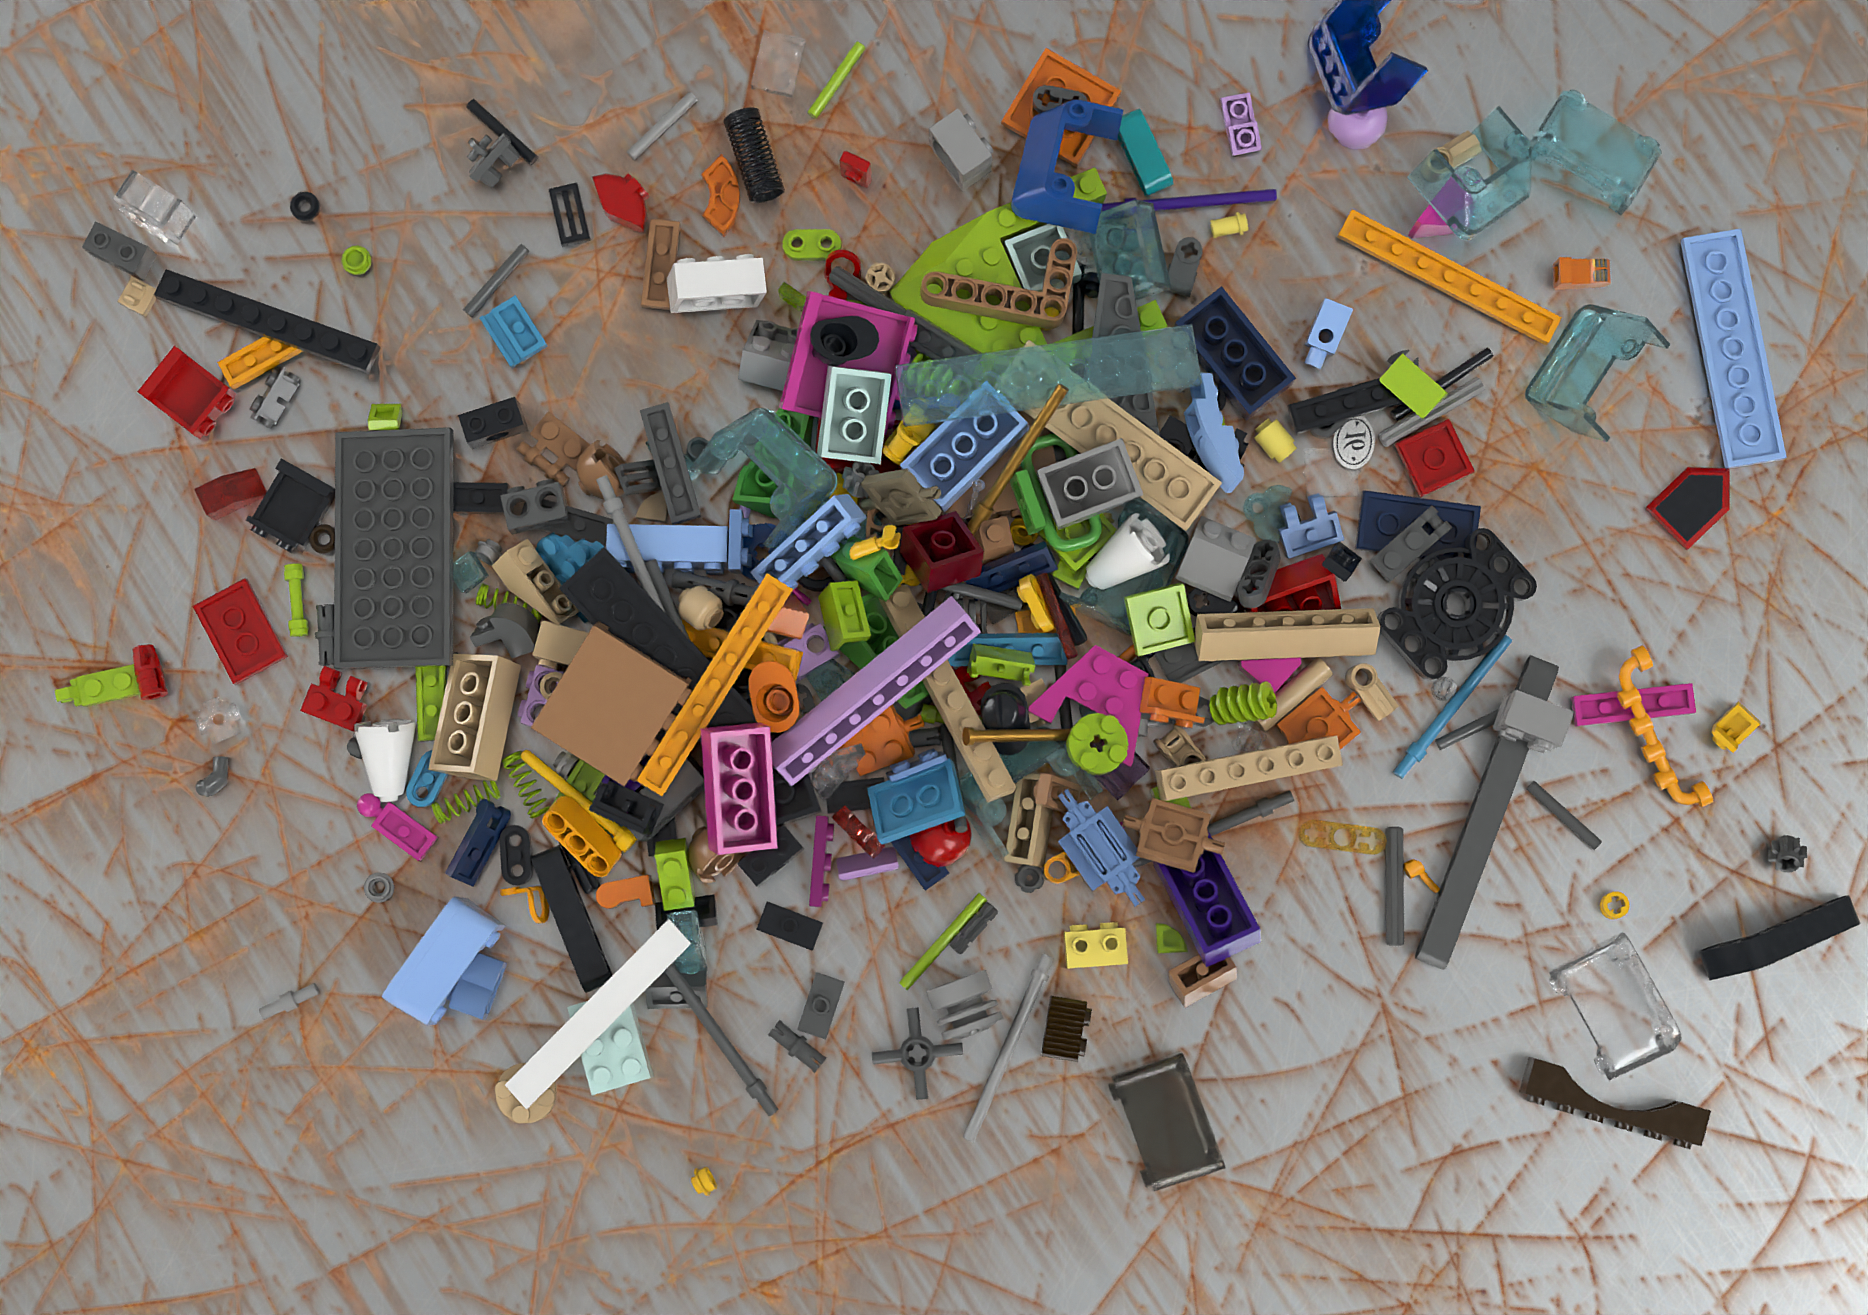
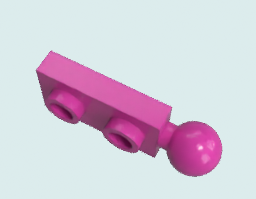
M372 793L363 794L357 801V809L361 815L376 817L371 825L374 829L420 862L439 838L392 802H388L382 808L380 799Z

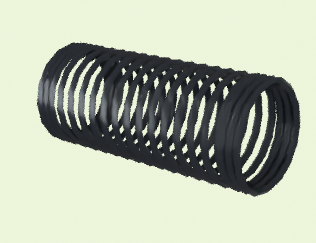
M748 107L728 114L723 122L728 132V137H730L732 149L735 152L734 156H736V161H738L737 165L740 166L739 171H741L740 174L743 176L742 180L746 186L745 189L747 190L749 201L752 203H762L779 197L784 193L785 188L778 173L779 169L776 168L777 164H775L776 161L773 159L774 155L771 154V145L768 144V136L765 134L766 130H764V125H762L763 121L760 120L759 109Z

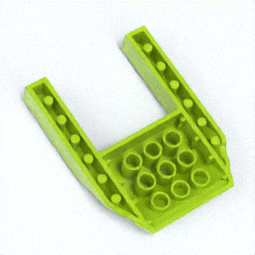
M1095 167L1070 177L1075 185L1073 198L1100 204L1104 203L1107 192ZM1011 202L990 210L933 241L890 290V295L894 302L906 310H913L983 353L970 379H963L961 387L963 388L968 383L970 384L965 400L985 381L994 387L1028 340L1032 341L1073 373L1088 367L1094 326L1047 345L1040 327L930 306L920 296L922 280L927 273L932 271L1022 288L1004 250V242L1044 226L1047 223L1017 216L1011 208ZM930 284L926 287L933 294L942 291L941 287L937 284ZM967 290L956 292L960 299L967 300L971 297ZM994 295L985 298L986 302L990 305L1001 303L1000 299ZM1153 300L1137 307L1143 343L1163 335L1168 326L1157 301ZM1024 301L1015 303L1016 308L1020 311L1030 309V306ZM923 354L922 364L931 358ZM933 360L931 369L934 370L938 365L941 364ZM943 366L941 375L944 376L949 369ZM954 372L951 379L952 382L959 377Z

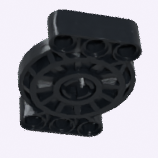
M1479 528L1468 534L1464 543L1465 548H1445L1433 552L1417 562L1408 572L1401 586L1398 600L1399 608H1388L1377 616L1381 634L1423 679L1434 680L1442 677L1447 671V660H1469L1481 656L1494 648L1505 636L1512 622L1514 601L1526 600L1536 592L1537 584L1534 577L1489 529ZM1476 535H1482L1487 540L1485 550H1479L1475 547L1474 538ZM1454 553V558L1440 561L1437 557L1442 554ZM1496 557H1501L1506 561L1507 569L1504 573L1498 572L1495 569L1494 560ZM1429 561L1430 566L1423 570L1420 575L1417 574L1416 571ZM1517 579L1523 580L1527 585V591L1524 595L1518 594L1514 589V583ZM1410 581H1412L1413 585L1410 589L1409 597L1406 598L1407 587ZM1458 594L1464 599L1465 610L1461 615L1449 614L1446 611L1448 609V595ZM1504 611H1506L1505 621L1500 628L1499 625L1503 619ZM1391 613L1397 616L1399 624L1395 630L1389 629L1385 625L1384 620L1387 614ZM1493 634L1496 635L1493 641L1483 648V642L1488 640ZM1408 636H1414L1418 640L1419 646L1415 652H1410L1405 647V639ZM1472 648L1475 653L1458 656L1461 650ZM1428 658H1433L1438 663L1439 668L1434 675L1429 674L1425 669V662Z

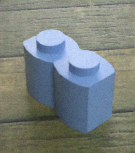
M478 952L457 984L448 994L449 1008L486 1020L507 963Z

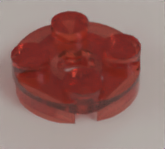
M845 805L831 816L873 859L882 852L885 845H882L877 840V836Z

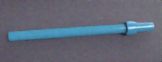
M1505 635L1487 653L1416 743L1412 742L1405 751L1407 755L1393 771L1396 776L1403 779L1416 762L1420 763L1427 754L1425 750L1512 643V639L1509 636Z

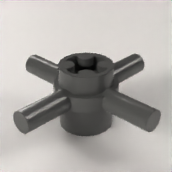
M919 1007L908 1008L907 1017L910 1037L903 1042L898 1050L872 1052L873 1065L901 1062L914 1073L916 1100L928 1099L925 1070L933 1064L935 1058L963 1055L962 1043L934 1046L928 1038L921 1034ZM915 1045H920L921 1049L926 1050V1055L921 1058L922 1062H915L913 1057H909V1051H912Z

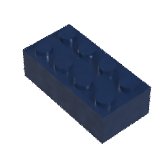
M1222 286L1174 324L1172 329L1203 369L1207 373H1212L1215 384L1223 390L1228 400L1245 421L1292 386L1296 379Z

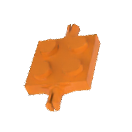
M1321 687L1275 726L1286 737L1288 744L1326 736H1337L1341 750L1361 733L1351 721L1348 712L1361 702V699L1358 696L1349 704V701L1357 695L1352 691L1349 696L1339 702Z
M892 704L829 755V758L833 761L848 755L853 761L859 776L912 758L915 755V750L909 739V732L924 727L922 716L918 715L904 721Z

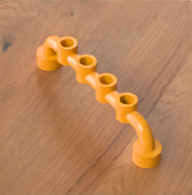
M1641 645L1631 650L1632 657L1626 660L1620 668L1619 681L1622 691L1617 693L1618 700L1624 709L1630 707L1634 714V718L1629 720V724L1636 736L1642 734L1647 745L1642 746L1641 751L1648 763L1655 761L1659 772L1654 773L1653 778L1660 790L1667 788L1673 800L1680 804L1691 805L1698 803L1700 807H1704L1713 803V797L1704 781H1700L1691 786V793L1681 791L1676 774L1667 761L1664 747L1655 734L1652 720L1643 707L1639 691L1631 680V673L1635 668L1643 672L1653 667L1648 651Z

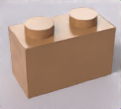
M1198 954L1168 971L1169 984L1184 1008L1236 980L1237 967L1231 957L1206 967Z

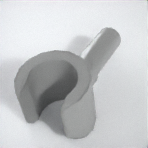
M1140 719L1138 736H1147L1148 727L1172 724V719H1169L1168 723Z

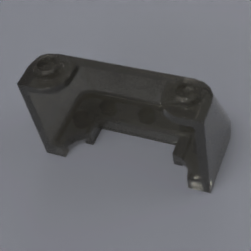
M1176 1051L1111 1075L1113 1082L1108 1084L1113 1100H1120L1143 1160L1145 1169L1140 1170V1174L1146 1188L1152 1187V1190L1155 1192L1225 1169L1222 1155L1182 1052Z

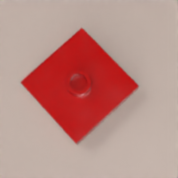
M1450 419L1395 444L1420 498L1475 472Z

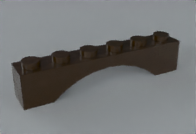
M1528 1057L1519 1090L1520 1093L1527 1094L1526 1101L1544 1106L1545 1100L1557 1103L1556 1110L1574 1114V1110L1577 1109L1586 1112V1119L1603 1123L1604 1118L1615 1121L1614 1127L1632 1132L1633 1127L1644 1129L1643 1136L1661 1141L1664 1135L1674 1138L1673 1145L1690 1150L1692 1144L1702 1146L1711 1114L1710 1110L1678 1101H1672L1663 1106L1646 1110L1615 1108L1600 1102L1585 1092L1572 1079L1565 1067Z

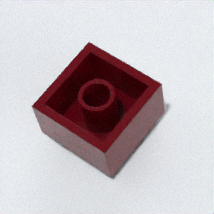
M957 511L938 516L936 520L918 522L903 527L900 553L927 593L981 575L984 550Z

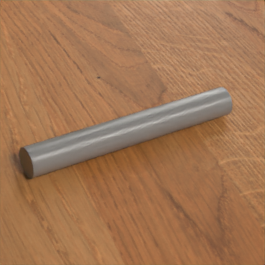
M688 92L627 151L628 155L633 160H636L697 101V98L691 92Z

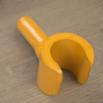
M1411 859L1404 863V871L1409 879L1419 875L1420 879L1435 894L1440 890L1425 872V868L1420 861Z

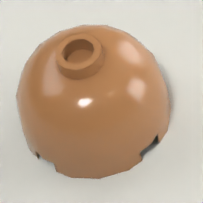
M596 440L584 450L578 459L577 475L580 480L578 482L579 487L588 496L592 494L596 498L604 499L596 479L607 475L616 497L624 494V491L614 468L626 462L610 445L606 443L604 446H600V440ZM635 481L628 482L629 486L635 485Z
M705 826L694 832L692 835L693 840L687 852L689 866L694 874L705 884L715 882L714 876L722 873L723 876L729 874L738 866L737 863L747 853L739 852L718 855L709 850L708 833Z

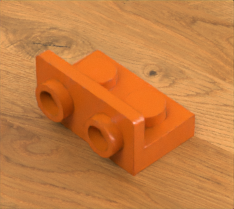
M1145 677L1140 713L1150 714V720L1168 723L1169 719L1175 720V726L1192 728L1193 723L1204 724L1205 721L1204 717L1196 716L1200 687L1154 677Z

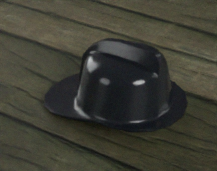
M846 316L818 321L810 332L811 344L814 347L812 355L829 366H839L850 360L861 359L871 355L877 349L879 333L870 321L859 316Z
M999 683L993 685L985 692L981 701V717L985 730L1031 729L1027 700L1020 688L1010 683ZM1029 741L992 743L999 754L1014 755L1021 752Z

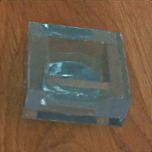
M468 551L453 563V580L461 593H468L489 576L474 552Z

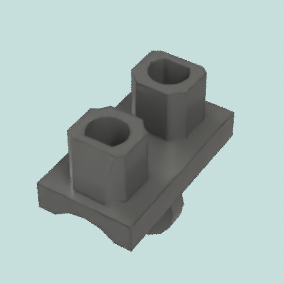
M504 132L488 150L486 147L493 141L488 135H485L480 142L474 138L468 141L473 150L467 157L474 162L479 155L482 156L469 171L471 174L469 177L475 182L480 180L493 188L502 177V174L492 166L497 158L511 167L520 157L519 152L511 144L510 137Z

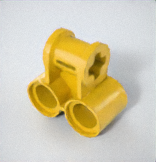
M912 407L884 443L882 454L900 467V464L926 440L936 425Z

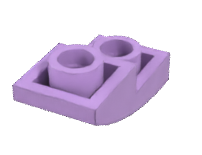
M1250 92L1220 98L1232 156L1262 150Z

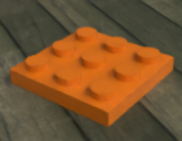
M1045 48L1003 117L1001 125L1027 138L1030 122L1034 116L1039 114L1033 107V94L1038 87L1043 85L1078 91L1086 96L1088 102L1114 107L1121 95V90L1050 49ZM1044 94L1043 98H1038L1042 101V106H1047L1049 102L1059 103L1051 101L1048 94ZM1064 129L1058 157L1077 168L1095 136Z

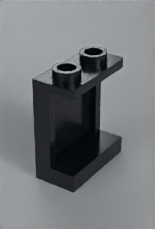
M281 458L275 468L279 473L252 517L248 515L246 521L253 525L250 530L266 539L270 534L277 538L276 545L292 553L295 548L303 553L309 543L310 534L321 523L335 499V489Z

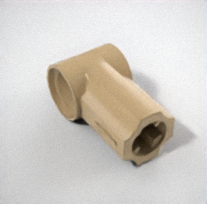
M1467 130L1442 147L1434 148L1423 162L1422 172L1424 176L1431 181L1442 180L1449 172L1482 152L1479 140L1475 134ZM1435 159L1441 161L1444 165V168H1436L1433 165L1432 160Z
M1367 663L1358 664L1347 671L1345 676L1347 686L1356 692L1377 722L1399 707L1378 678L1376 669L1372 665ZM1358 670H1363L1367 674L1368 680L1364 686L1359 685L1355 680V674Z

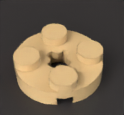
M519 1063L508 1068L500 1076L495 1086L496 1102L500 1111L508 1119L518 1124L534 1123L546 1117L553 1109L557 1093V1085L554 1082L526 1110L505 1086L526 1063Z

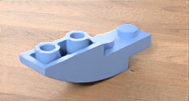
M1201 373L1190 386L1192 403L1184 412L1186 425L1193 445L1204 466L1211 475L1222 482L1220 487L1224 492L1231 493L1243 480L1244 468L1240 464L1238 455L1239 442L1235 438L1233 426L1222 425L1223 415L1219 411L1217 401L1218 389L1214 385L1212 373Z

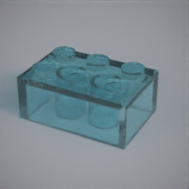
M1133 200L1100 212L1096 234L1089 233L1099 284L1101 273L1131 277L1136 301L1171 289L1153 203Z

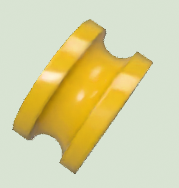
M1618 891L1604 895L1600 901V911L1608 919L1621 918L1628 913L1630 908L1628 898ZM1611 897H1615V901H1620L1622 907L1617 909L1618 914L1613 913L1614 909H1608L1607 904L1612 902Z

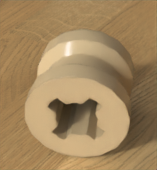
M876 263L867 270L866 283L887 296L896 284L895 273L888 264Z

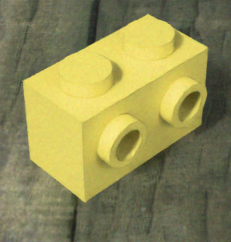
M1118 922L1100 923L1099 930H1088V924L1070 926V932H1063L1066 969L1128 964L1125 928H1118Z

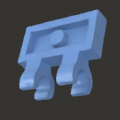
M1319 493L1307 496L1314 517L1299 522L1296 507L1291 502L1279 506L1286 527L1278 529L1285 556L1288 559L1344 541L1337 512L1331 511L1327 513L1323 495L1320 496Z
M730 509L728 570L731 574H742L743 566L752 568V555L748 554V548H743V537L753 538V525L749 524V518H744V513L741 509Z

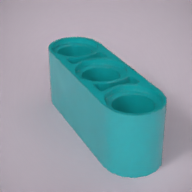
M1136 109L1123 115L1117 139L1143 194L1149 196L1173 185L1171 172L1142 111Z

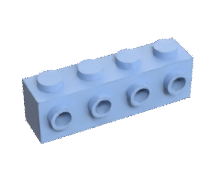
M849 494L834 495L755 567L751 574L760 584L768 573L794 590L798 586L796 581L803 575L808 576L819 567L817 562L824 556L829 557L840 548L838 543L845 537L850 538L861 529L859 524L867 517Z

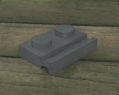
M1194 642L1154 652L1168 681L1183 683L1225 661H1199Z

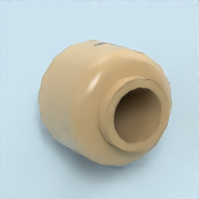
M700 585L691 589L687 588L679 596L678 614L696 630L712 629L720 622L723 616L722 601L706 587Z

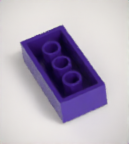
M1208 831V838L1212 839V837H1211V835H1210V833H1209V831ZM1204 850L1198 859L1195 873L1153 861V866L1206 967L1261 943V929L1220 854Z

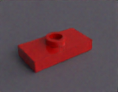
M844 151L839 160L841 176L852 183L859 184L868 189L872 181L871 163L848 151Z

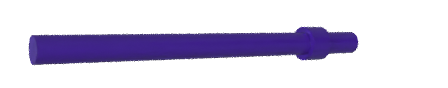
M1276 189L1149 200L1125 198L1123 202L1101 203V215L1125 214V216H1135L1137 212L1276 201L1277 192Z

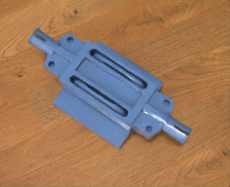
M1069 789L1059 794L1058 797L1068 810L1062 820L1071 832L1058 840V843L1090 889L1093 891L1107 882L1114 894L1125 892L1134 904V907L1146 900L1135 886L1141 877L1132 865L1140 858L1136 856L1137 847L1109 807H1105L1096 814L1088 801L1078 804Z

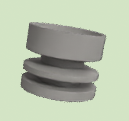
M986 970L926 991L933 1010L947 1008L948 1015L937 1021L938 1026L952 1022L954 1027L941 1033L943 1040L969 1037L989 1029L997 1021L1003 1019L1001 1011L987 1015L986 1009L998 1004L997 1000L982 1001L981 995L992 989Z

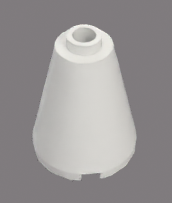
M1138 513L1129 516L1088 563L1085 576L1092 587L1105 590L1163 567L1169 562V553L1164 555L1162 549L1166 546V543L1159 531L1148 519L1140 521L1137 519L1140 515Z
M386 719L373 723L372 726L371 721L354 724V732L373 795L380 797L381 802L397 801L398 795L404 794L415 732V721L409 719Z

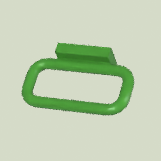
M1054 433L1037 438L1020 464L1022 471L1015 472L1010 480V484L1028 535L1043 530L1049 544L1056 550L1062 552L1074 551L1090 546L1098 540L1102 531V522L1098 514L1088 519L1090 531L1087 534L1069 540H1063L1058 536L1031 456L1034 451L1052 445L1062 447L1067 459L1078 455L1076 449Z

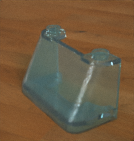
M1571 89L1570 91L1561 92L1522 154L1533 161L1539 155L1546 156L1545 162L1549 165L1552 161L1556 162L1602 191L1600 197L1605 199L1609 196L1612 200L1609 208L1622 215L1638 195L1661 156L1662 151L1659 148L1660 144L1652 137L1640 135L1586 101L1580 92Z

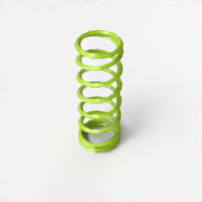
M483 583L479 587L476 596V605L482 606L484 604V607L487 609L493 604L495 610L499 588H496L494 596L487 606L486 598L489 585ZM506 591L502 603H507L508 591ZM515 596L513 604H517L518 596ZM524 601L522 607L527 608V603ZM533 608L531 613L540 622L542 614Z
M517 751L503 758L501 763H503L502 765H504L505 769L514 768L508 777L518 778L513 786L516 788L523 787L519 791L518 796H528L523 802L524 806L534 805L528 811V815H531L530 818L533 819L546 813L550 806L530 813L541 803L545 802L547 798L526 803L533 796L541 792L542 789L521 794L528 787L536 783L537 780L534 779L516 785L520 780L532 773V770L511 776L526 764L521 762L516 765L507 766L521 759L522 751Z
M483 780L487 800L490 801L489 793L493 798L499 799L501 795L495 781H490L493 793L487 782ZM473 785L478 805V803L480 802V798H485L482 796L477 786ZM466 789L463 792L468 809L463 805L456 793H454L458 813L453 809L448 799L444 798L449 818L443 813L438 802L431 804L433 813L440 824L445 823L446 820H451V811L454 815L460 817V806L466 812H470V802L477 808L476 803L472 800Z

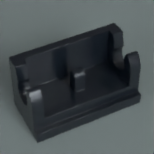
M609 780L607 784L602 783L589 811L640 834L652 835L664 804Z

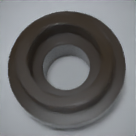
M322 524L313 529L309 536V543L313 550L320 554H329L335 550L334 527ZM323 535H329L330 541L326 545H322L320 542Z

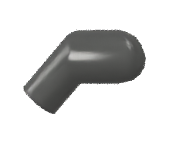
M213 757V772L196 783V791L199 795L213 796L226 786L228 782V757Z

